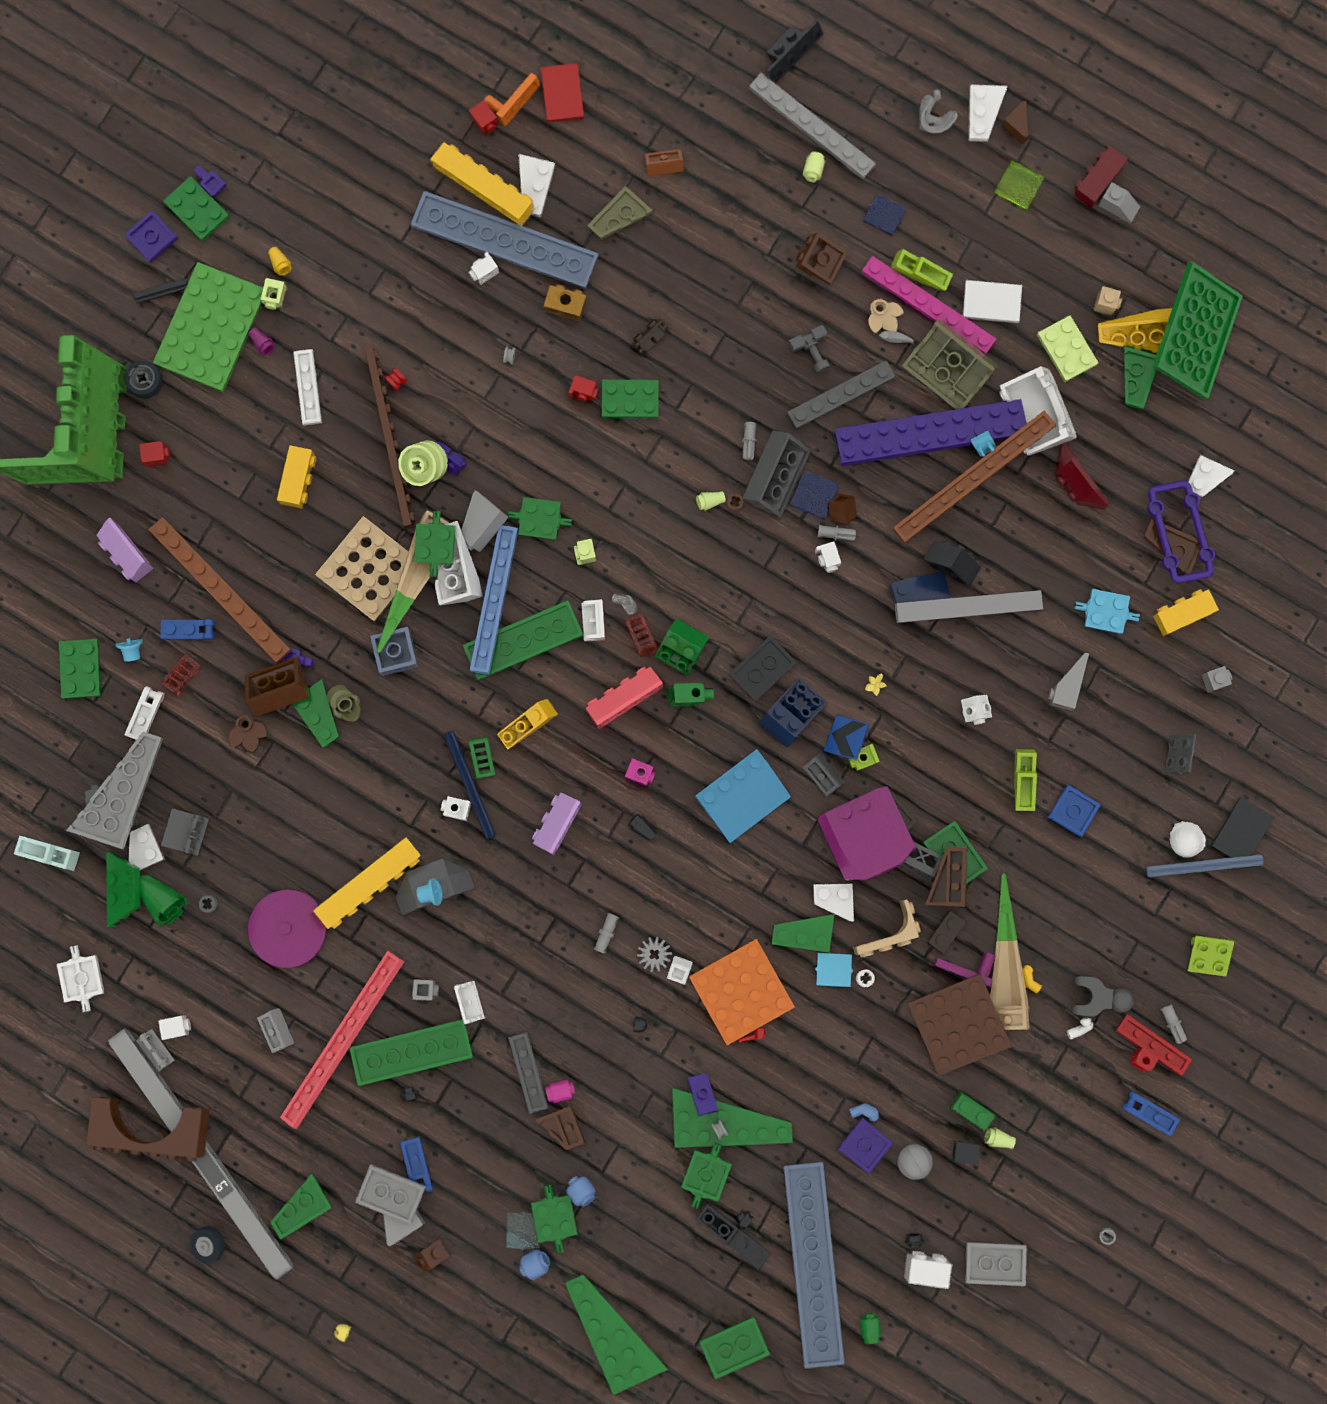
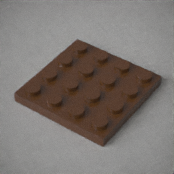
M981 973L908 1002L938 1075L1012 1047Z

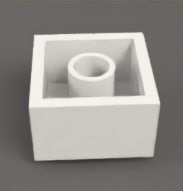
M913 1251L912 1254L907 1253L904 1278L908 1283L949 1289L952 1264L944 1255L932 1254V1257L925 1255L924 1252Z

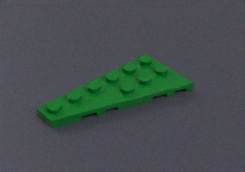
M672 1088L675 1148L713 1146L714 1142L722 1146L793 1143L791 1122L716 1100L717 1112L698 1117L692 1094ZM719 1119L728 1133L727 1136L723 1135L720 1140L711 1125L712 1123L717 1124Z

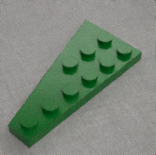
M584 1274L565 1282L613 1395L668 1370L666 1365L660 1361L656 1354L643 1342L640 1336L616 1312L613 1306L599 1293Z

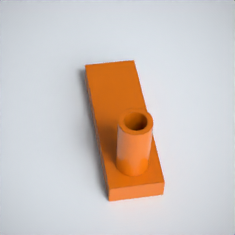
M531 72L505 104H502L491 95L484 99L490 109L496 113L499 122L506 127L540 87L538 77Z

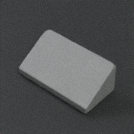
M279 1008L257 1017L272 1054L294 1044Z

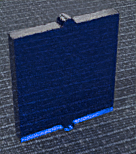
M877 194L872 205H869V210L863 221L893 235L898 224H901V218L906 208Z

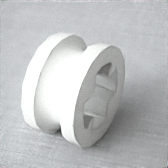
M861 970L856 976L857 983L862 987L871 986L875 980L874 974L870 970ZM868 973L867 976H870V981L863 984V980L860 977Z

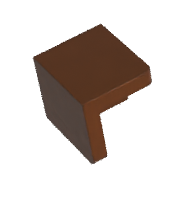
M839 493L828 501L831 522L847 525L857 517L855 496Z

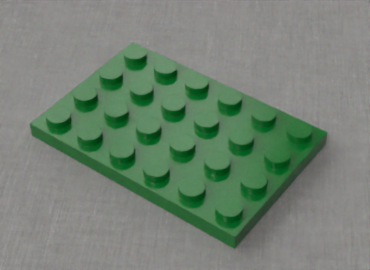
M1194 262L1187 263L1153 368L1202 399H1208L1243 296Z

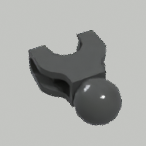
M1077 976L1074 979L1077 986L1086 987L1090 991L1091 999L1086 1005L1073 1006V1014L1094 1017L1104 1009H1113L1119 1013H1126L1133 1007L1134 997L1128 989H1108L1095 977Z

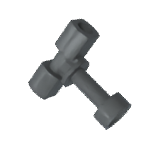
M823 325L812 329L810 334L802 337L799 335L789 340L788 344L793 353L802 348L805 351L810 350L816 362L814 368L817 374L831 367L827 359H822L816 347L819 344V340L827 337V332Z

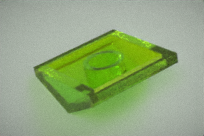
M1012 160L994 193L1028 209L1045 177Z

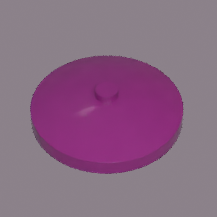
M280 890L264 897L254 908L248 924L249 940L256 954L265 962L281 968L297 967L312 960L321 950L327 934V927L313 911L319 904L309 895L295 890Z

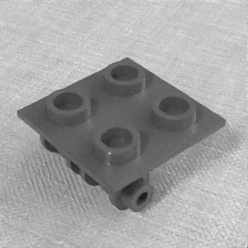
M1197 734L1171 735L1168 758L1166 760V773L1183 775V772H1191Z
M172 809L161 846L198 856L209 818Z

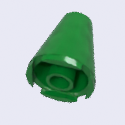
M150 875L140 876V898L154 922L159 927H162V924L170 925L184 912L182 907L184 905L187 907L188 899Z

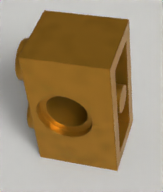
M550 285L544 303V311L580 322L587 302L586 295L579 290L570 291L561 285ZM563 299H569L571 301L568 305H563L561 303Z

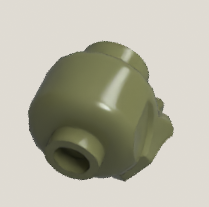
M345 685L332 687L328 691L327 700L333 709L334 716L343 718L346 721L358 720L360 716L359 696L350 692Z

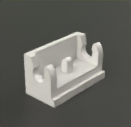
M602 599L583 601L584 641L605 640Z
M475 981L454 986L464 1024L484 1019L485 1016Z

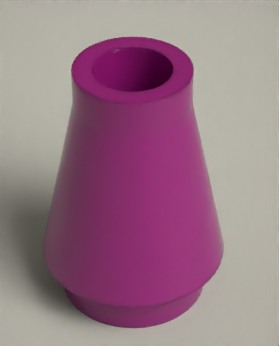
M253 328L248 335L260 354L268 355L274 350V341L259 331L258 328Z

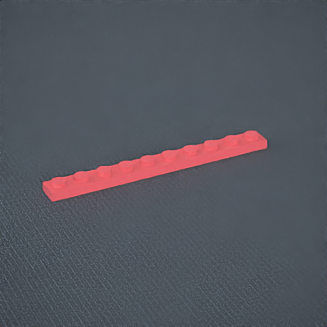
M386 952L280 1118L292 1128H298L403 965L404 961L393 953Z

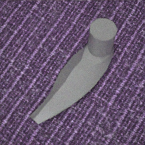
M884 331L878 335L882 339L893 343L908 342L913 344L914 342L910 337L896 331Z

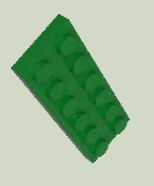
M567 600L499 629L490 675L475 673L477 680H482L582 637L583 633L569 601ZM476 640L463 645L470 664Z
M463 1020L350 1047L358 1086L473 1058L467 1027Z

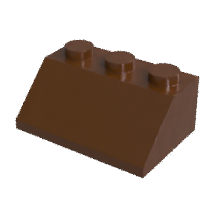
M298 657L245 675V701L256 717L309 698L308 683Z

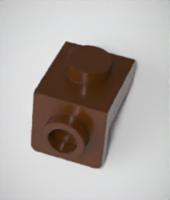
M440 1239L414 1255L417 1266L424 1272L450 1257Z

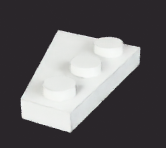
M519 154L521 194H527L533 200L535 210L531 215L541 217L555 163Z

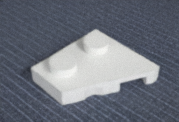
M1201 455L1188 482L1192 486L1193 493L1202 498L1229 477L1234 470Z
M150 824L130 832V864L136 865L141 871L165 860Z
M853 884L813 885L814 905L848 921H854Z

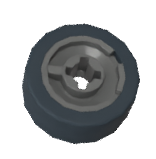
M145 360L132 363L126 369L124 375L127 389L133 395L142 399L155 396L161 390L163 384L162 375L158 368ZM142 377L147 379L146 381H140Z

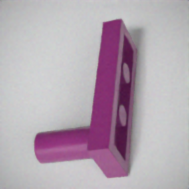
M984 952L977 973L939 958H935L933 966L966 979L981 973L985 985L990 987L993 979L988 978L996 956Z

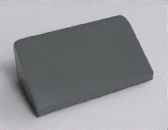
M821 753L803 766L804 770L826 797L844 783Z

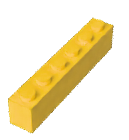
M443 142L430 159L433 167L522 227L535 210L532 198L527 194H520L515 186L512 184L507 185L497 174L492 175L489 173V170L484 165L474 163V160L469 155L459 153L460 151L451 144L449 146Z
M405 837L313 911L327 929L330 927L335 929L343 922L341 918L346 914L349 917L358 910L356 906L363 902L364 905L374 898L372 894L375 891L381 892L387 888L389 880L392 878L397 880L404 874L403 869L408 865L412 868L420 861L418 857L421 855Z

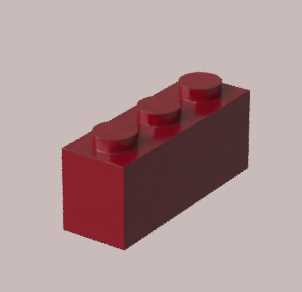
M1110 146L1106 152L1104 150L1100 152L1096 158L1098 160L1096 165L1091 164L1085 173L1087 174L1084 180L1081 178L1074 187L1077 190L1073 196L1090 208L1098 201L1128 160Z

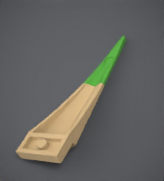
M427 510L419 524L432 523L433 513ZM440 518V523L444 525L449 524V522ZM416 531L376 651L377 654L381 652L430 578V565L414 562Z
M1003 873L1001 878L996 957L990 996L1005 1030L1029 1029V1005L1006 874Z

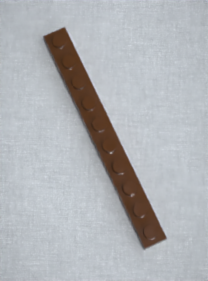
M372 344L364 345L402 520L405 529L408 530L413 528L412 523L415 522L414 513L409 510L408 504H411V498L409 493L405 492L404 486H407V481L402 477L399 470V457L396 450L400 449L398 440L393 438L392 432L396 431L394 422L390 421L388 415L392 414L390 404L386 403L384 397L388 396L386 386L381 383V378H384L382 368L377 365V361L380 360L377 349L373 348Z

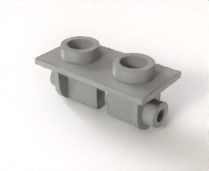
M153 1029L143 1033L136 1040L158 1072L174 1061V1058Z

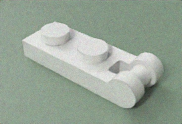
M148 686L144 688L125 736L137 740L142 732H149L165 693L161 691L155 692ZM149 697L154 699L152 704L147 703Z

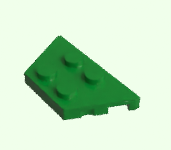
M106 852L107 927H116L119 920L126 919L131 912H135L140 908V868L130 864L124 858H119L115 852Z

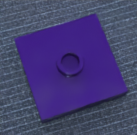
M153 211L149 212L124 234L150 263L178 239Z
M861 1118L838 1149L870 1174L892 1146L893 1142L865 1119Z

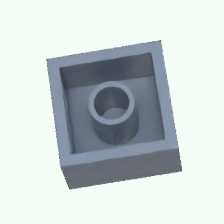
M408 627L394 630L378 654L376 651L382 633L370 636L378 671L381 676L419 667L411 631Z

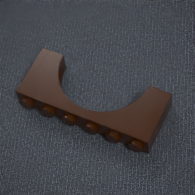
M92 1097L86 1145L93 1146V1150H105L106 1147L112 1148L111 1152L122 1153L123 1150H130L129 1154L141 1155L142 1152H148V1156L160 1157V1154H165L168 1159H178V1156L185 1157L184 1160L196 1161L197 1158L204 1157L210 1109L183 1107L181 1118L175 1129L164 1139L153 1143L140 1140L128 1131L120 1116L119 1098Z

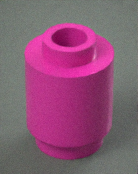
M568 1079L551 1083L550 1086L546 1087L549 1102L554 1101V1103L573 1099L572 1095L576 1094L573 1082L569 1083Z

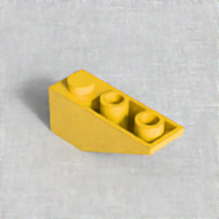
M548 699L542 700L529 708L497 735L508 750L547 724L558 713Z

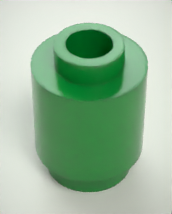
M864 1313V1317L860 1318L861 1336L864 1339V1343H879L881 1337L880 1317L875 1316V1313Z

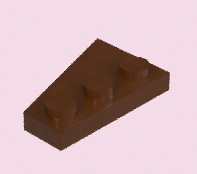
M1151 519L1143 538L1164 556L1155 520ZM1164 524L1171 552L1179 559L1177 568L1185 575L1191 574L1198 558V553L1201 550L1198 539Z

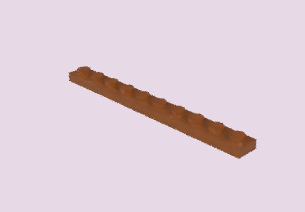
M1045 410L997 446L993 452L988 453L894 526L895 532L904 543L908 542L1055 428V422Z
M163 517L148 529L277 664L291 652L290 648Z

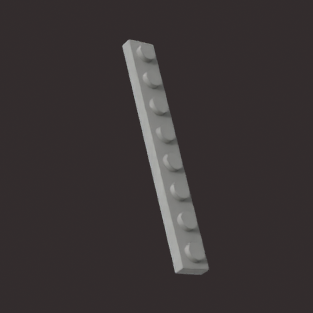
M760 73L749 86L753 93L863 180L875 167V162L764 74Z

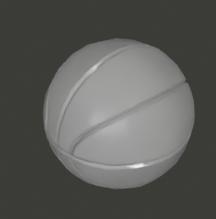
M908 1145L901 1150L898 1156L899 1170L909 1179H922L932 1169V1156L921 1145Z

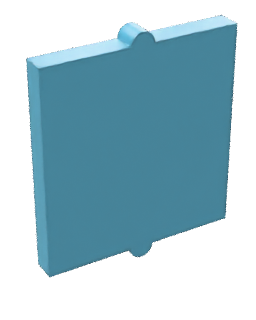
M818 953L817 967L815 968L817 971L816 985L851 987V973L853 972V969H851L852 955Z

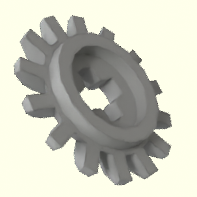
M650 937L648 938V944L645 941L642 942L645 946L644 948L638 947L642 954H637V957H642L639 964L645 962V970L650 966V972H653L654 967H657L659 972L661 971L659 966L662 965L666 968L667 966L664 962L671 961L667 958V955H672V952L666 951L670 946H663L665 943L664 939L659 943V937H656L655 942H652ZM650 950H659V959H650Z

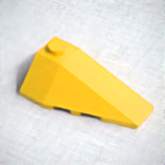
M1172 308L1152 310L1098 323L1099 342L1121 347L1124 345L1134 347L1137 350L1145 349L1152 351V353H1157Z

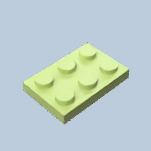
M1071 316L1037 333L1040 342L1064 382L1098 365V361Z

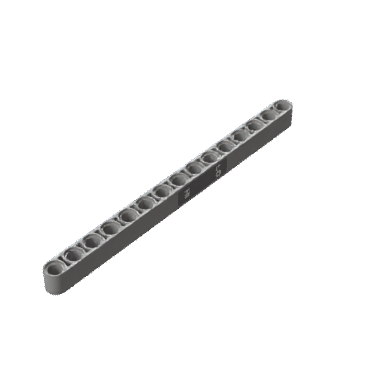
M124 1028L110 1038L108 1042L172 1132L181 1118L183 1107L138 1045L135 1038ZM206 1141L204 1157L192 1161L271 1275L278 1280L294 1268L292 1261Z

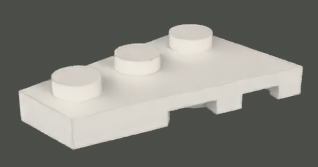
M970 85L969 141L988 140L1007 86Z

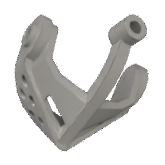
M939 90L933 92V97L926 95L921 102L919 129L930 133L943 132L957 119L955 111H949L943 117L930 115L934 103L941 99Z

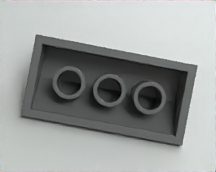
M772 431L743 499L754 507L781 518L811 450L789 433Z

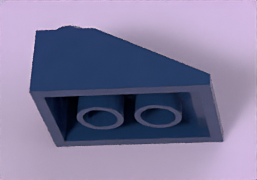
M944 572L907 578L893 582L889 586L894 607L896 603L951 598Z

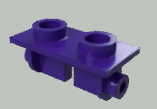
M436 441L435 443L439 444L446 453V470L458 477L461 468L464 469L467 465L465 459L456 452L451 456L448 455L452 449L443 442Z

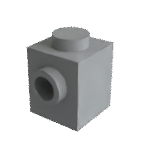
M1225 666L1201 675L1208 693L1232 684V675L1229 670H1226Z
M414 980V1000H435V996L438 997L439 985H436V980Z

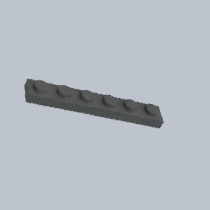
M886 360L788 411L787 415L797 430L895 379V375Z

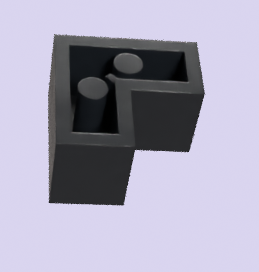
M935 540L924 558L933 569L945 572L956 582L971 586L981 569V566L976 562L977 559L966 553V548L961 545L953 546L947 541L939 542Z

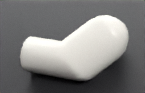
M1082 1018L1080 1021L1082 1025L1066 1030L1069 1039L1082 1036L1093 1028L1091 1018Z

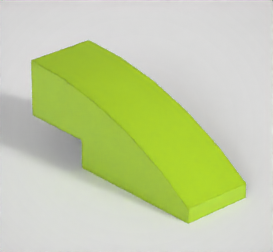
M904 249L896 253L890 267L912 280L941 291H946L953 275L924 257L918 258Z
M1015 749L1014 792L1016 811H1035L1037 753L1034 749Z

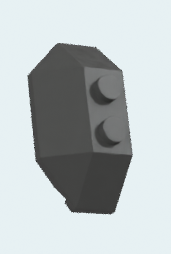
M440 859L406 872L396 895L402 916L433 904L432 902L420 903L417 897V888L427 885L429 879L434 878L441 885L443 892L442 901L475 889L469 870L445 859Z

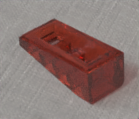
M643 613L625 620L640 657L658 650ZM642 621V624L632 628L631 625ZM645 628V630L642 631V632H640V633H637V634L634 633V632H637V631H639V630ZM648 635V638L638 642V639Z
M185 654L165 676L161 684L174 694L179 695L202 665ZM187 661L194 667L190 669L184 663ZM181 667L189 673L187 675L180 671ZM175 675H180L183 678V680L180 681L175 677ZM171 680L175 681L178 685L176 687L170 683Z

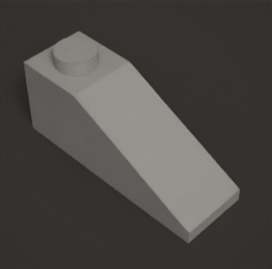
M1084 653L1054 688L1050 689L1048 695L1049 705L1070 711L1075 709L1089 653Z

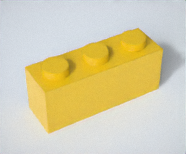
M289 445L277 501L280 504L302 508L303 503L306 504L308 499L307 486H310L312 482L311 468L315 467L316 456H314L315 454L312 450Z
M1200 589L1192 593V597L1187 600L1185 597L1174 601L1175 605L1170 608L1168 605L1157 609L1158 613L1153 617L1163 637L1219 610L1209 589L1204 592Z

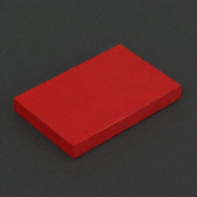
M578 63L541 67L547 123L584 119Z

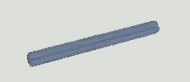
M1251 855L1146 867V873L1148 877L1260 866L1263 865L1264 861L1262 855Z

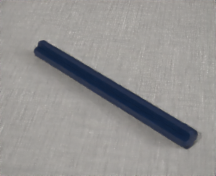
M453 731L444 734V737L486 839H491L495 837V832L455 733Z

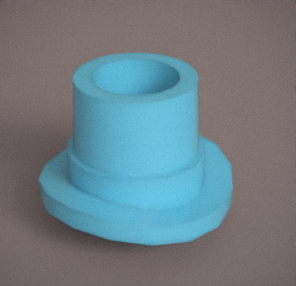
M127 638L126 642L115 644L117 648L121 649L124 661L140 659L139 646L143 643L142 639L131 641L130 638Z
M429 879L427 885L417 888L419 902H432L435 906L442 902V888L436 879Z

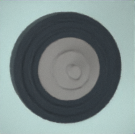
M202 1227L191 1236L190 1250L199 1262L209 1264L215 1262L223 1255L225 1242L221 1233L215 1228Z

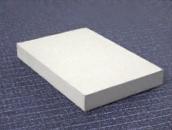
M966 280L963 317L966 319L1019 323L1022 285Z

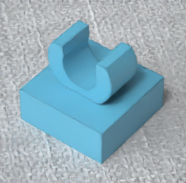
M988 431L971 439L980 457L985 456L990 451L993 452L997 447Z

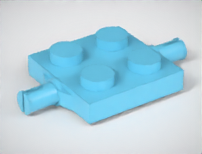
M1091 589L1090 599L1087 604L1076 601L1075 605L1078 606H1074V609L1085 611L1084 627L1123 634L1124 625L1127 620L1138 622L1139 618L1135 617H1140V614L1129 612L1130 596Z

